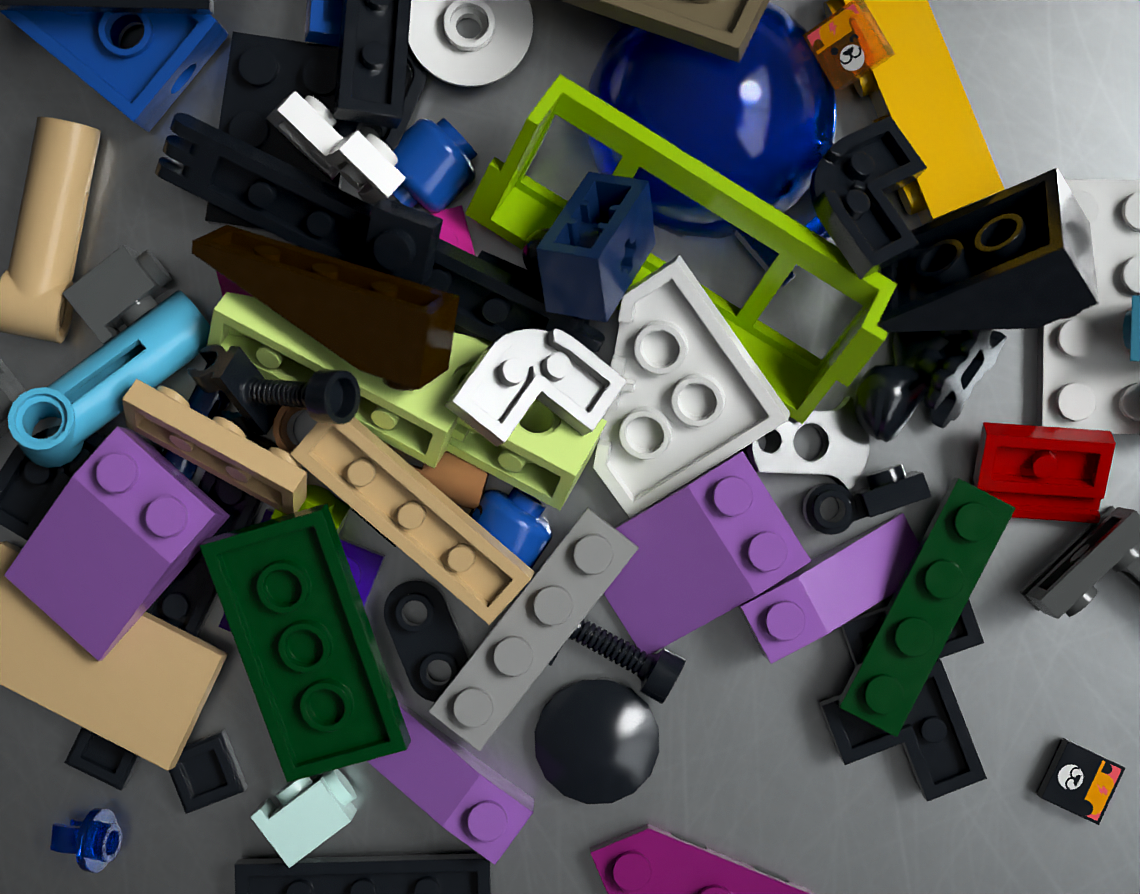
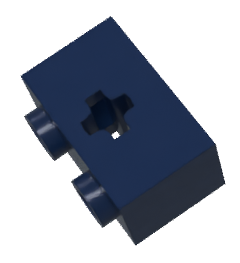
M595 172L587 173L536 248L546 312L573 316L585 320L608 322L656 244L649 181Z

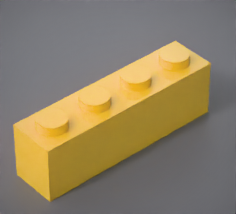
M928 0L825 1L823 6L827 21L852 4L855 5L859 14L854 13L850 17L849 24L852 31L846 34L845 38L848 45L861 47L864 53V63L859 69L849 71L858 94L861 97L869 95L878 116L877 119L872 120V124L891 116L927 167L914 182L897 189L909 215L917 213L921 224L924 225L1005 190ZM853 34H857L858 39L854 37L853 42H850V37Z

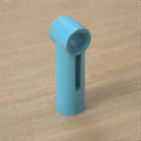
M177 290L49 386L33 388L22 393L12 403L8 414V428L26 457L37 465L50 468L61 467L71 462L81 452L83 443L87 438L124 411L122 398L136 379L155 388L200 354L198 351L206 347L208 343L209 323L191 300L182 291ZM47 417L62 419L60 429L53 436L46 439L32 437L34 427L39 421Z

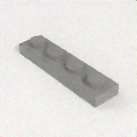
M587 507L432 705L429 713L480 752L639 547Z

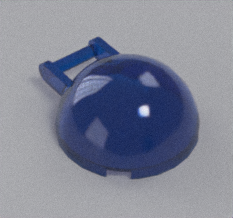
M771 2L768 3L740 63L625 23L606 44L592 72L588 85L589 92L783 213L793 207L810 188L811 176L815 166L832 147L835 140L837 100L822 53L817 55L816 51L819 48L815 42L812 46L807 38L809 35L807 30L783 8ZM586 134L598 172L612 175L622 155ZM639 167L634 179L649 181L654 226L681 238L683 235L707 238H724L735 235L764 270H768L779 253ZM817 215L805 225V227L824 239L828 240L830 238ZM793 271L790 272L781 285L782 288L795 278Z

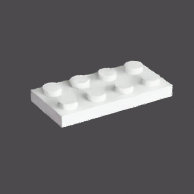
M1064 179L1090 222L1099 304L1084 309L1074 317L1059 319L1038 328L1037 426L1111 431L1112 434H1140V362L1130 361V349L1126 348L1123 340V321L1127 311H1132V295H1140V180Z

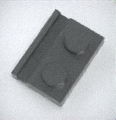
M1109 506L1100 515L1099 523H1092L1020 591L1022 596L1037 611L1041 610L1044 614L1059 619L1064 613L1071 617L1080 612L1096 596L1098 591L1094 585L1111 568L1115 572H1119L1140 555V514L1133 509L1121 507L1115 509L1113 506Z

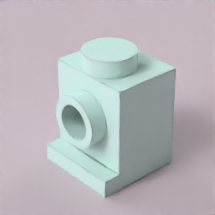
M338 769L322 773L313 781L310 777L292 781L275 795L281 803L280 806L276 807L271 799L268 798L257 807L250 817L290 868L352 821L357 811L352 801L357 798V795L346 777Z

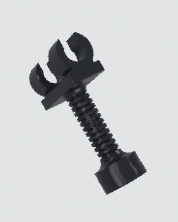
M221 345L206 346L198 352L210 367L202 371L187 368L188 374L202 391L214 393L222 390L239 411L234 413L228 410H221L222 415L225 419L237 425L244 434L255 431L257 435H267L282 406L306 408L310 417L316 422L346 424L354 418L360 404L359 384L354 375L348 371L322 369L315 372L308 382L269 380L262 376L240 346H230L227 352Z
M585 618L568 638L571 640L576 638L575 642H581L582 646L587 645V648H592L593 652L598 651V655L601 656L603 654L604 658L609 657V661H614L616 665L620 663L622 668L626 666L625 670H631L633 674L637 672V677L641 681L639 692L660 704H663L686 662V659L666 648H663L657 654L646 655L645 651L640 652V648L635 649L633 644L629 646V642L626 641L624 643V639L620 638L618 640V636H613V633L609 632L607 634L606 629L602 630V627H596L595 623L590 625V621H585ZM559 651L556 653V655H555V656L552 658V660L549 662V665H550V666H552V664H553L555 658L557 657Z

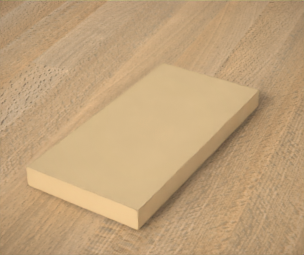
M8 541L0 542V685L167 771L175 768L228 653L145 612L102 661H98L4 576L22 548Z

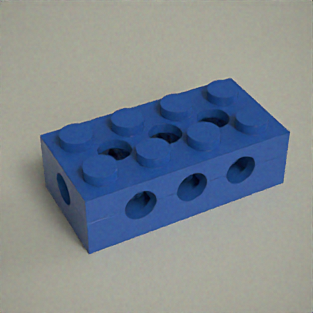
M0 10L4 16L148 133L229 36L220 23L210 14ZM134 25H144V35L141 41L132 48L122 49L121 39L125 31Z

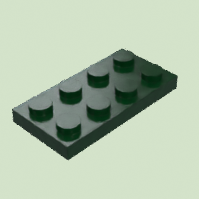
M325 503L207 538L200 545L287 783L407 750L411 738L328 504Z

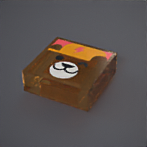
M852 0L803 35L835 91L845 89L895 55L864 0Z

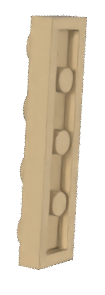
M355 417L346 424L317 422L290 454L487 624L490 625L532 579L535 571Z

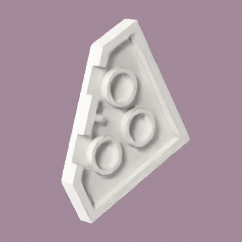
M680 255L627 289L621 301L615 352L610 366L625 378L627 382L604 414L603 419L607 423L597 444L593 468L629 518H632L787 422L790 412Z

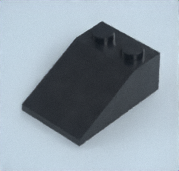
M1057 167L911 230L919 244L906 257L881 269L882 275L897 283L880 318V324L886 332L1037 329L1059 319L1074 317L1084 309L1099 304L1090 222Z

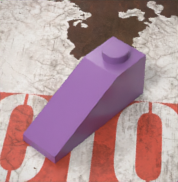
M899 513L817 556L810 563L761 594L739 605L738 608L764 657L772 664L831 633L893 594L912 560L919 542L904 514Z
M398 701L411 738L408 749L368 760L367 762L444 829L496 865L533 814L534 798Z

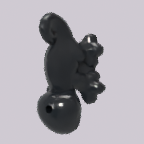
M995 330L895 332L893 339L895 366L888 364L875 365L864 374L857 386L854 396V411L858 423L875 439L883 440L884 442L892 441L901 432L924 399L925 406L931 408L930 417L932 423L942 429L945 428L951 420L954 421L959 417L964 402L971 395L975 383L982 378L985 372L994 366L1007 336Z

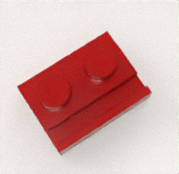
M983 422L973 476L974 486L1015 507L1012 518L1099 523V506L1101 499H1104L1116 443L1111 431Z

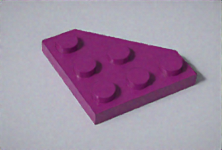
M650 824L643 825L590 848L591 856L607 894H813L810 889L790 881L787 883L755 870L751 865L709 848L704 849L672 836L670 832Z

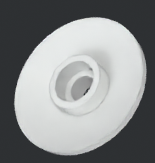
M411 0L408 41L411 51L427 72L445 83L459 87H480L497 82L510 74L520 64L529 48L533 33V14L529 0ZM465 18H471L478 22L481 31L476 37L467 39L457 32V24Z

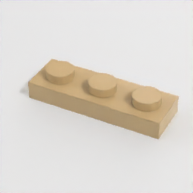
M136 379L122 398L126 426L131 430L286 515L298 512L306 500L307 472L286 451L276 447H270L268 450L246 439L244 432L231 421L219 416L213 417L212 420L191 409L185 398L165 386H158L155 389Z

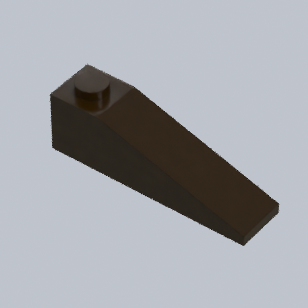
M225 225L192 241L191 253L359 371L383 378L384 384L391 388L405 391L420 390L449 369L459 296L230 225Z

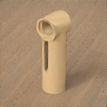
M37 117L9 267L0 279V332L59 344L65 340L68 334L74 308L62 293L74 284L72 280L101 130L61 119Z

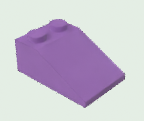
M117 426L72 476L4 576L95 659L102 661L201 550L200 545L207 538L212 537L230 515L137 432Z
M738 451L632 518H628L614 527L636 544L639 549L603 594L637 648H640V652L645 651L646 655L756 597L810 563L811 559L744 452Z

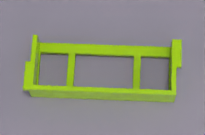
M559 74L527 117L505 163L496 157L489 163L465 215L521 250L526 239L533 232L552 226L568 201L531 179L526 173L556 115L622 155L612 175L634 178L639 167L779 253L741 309L702 284L700 285L790 412V417L803 424L836 380L848 387L884 342L888 332L878 327L877 324L897 283L879 272H875L860 280L836 245ZM650 253L629 288L666 264V262ZM795 265L800 266L862 305L822 359L758 320ZM621 301L619 302L618 306L616 307V309H618L619 311H620V307H621Z

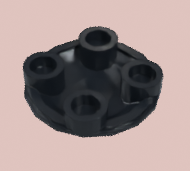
M608 677L581 680L561 689L543 708L534 731L535 757L546 780L564 796L585 804L613 803L635 793L651 775L659 754V727L649 705L630 687L619 684Z

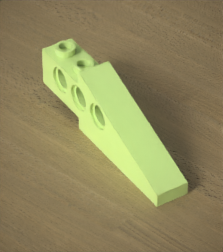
M226 292L213 309L207 346L221 345L226 352L230 346H240L262 376L269 380L308 382L315 372L322 369L348 371L354 375L360 388V404L354 417L383 442L434 469L445 451H448L559 511L562 509L591 458L607 423L606 420L601 419L593 432L583 436L539 400L535 399L506 442L496 447L445 407V404L481 354L493 343L485 338L454 333L449 369L420 390L405 391L387 386L381 377L359 371L255 297Z

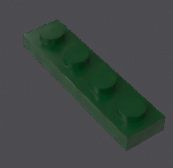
M959 478L953 479L836 704L839 708L895 737L898 736L1013 515L1015 507Z

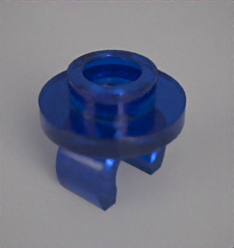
M95 808L84 819H70V825L53 824L50 850L76 854L78 866L83 871L98 873L117 857L122 844V830L111 810Z

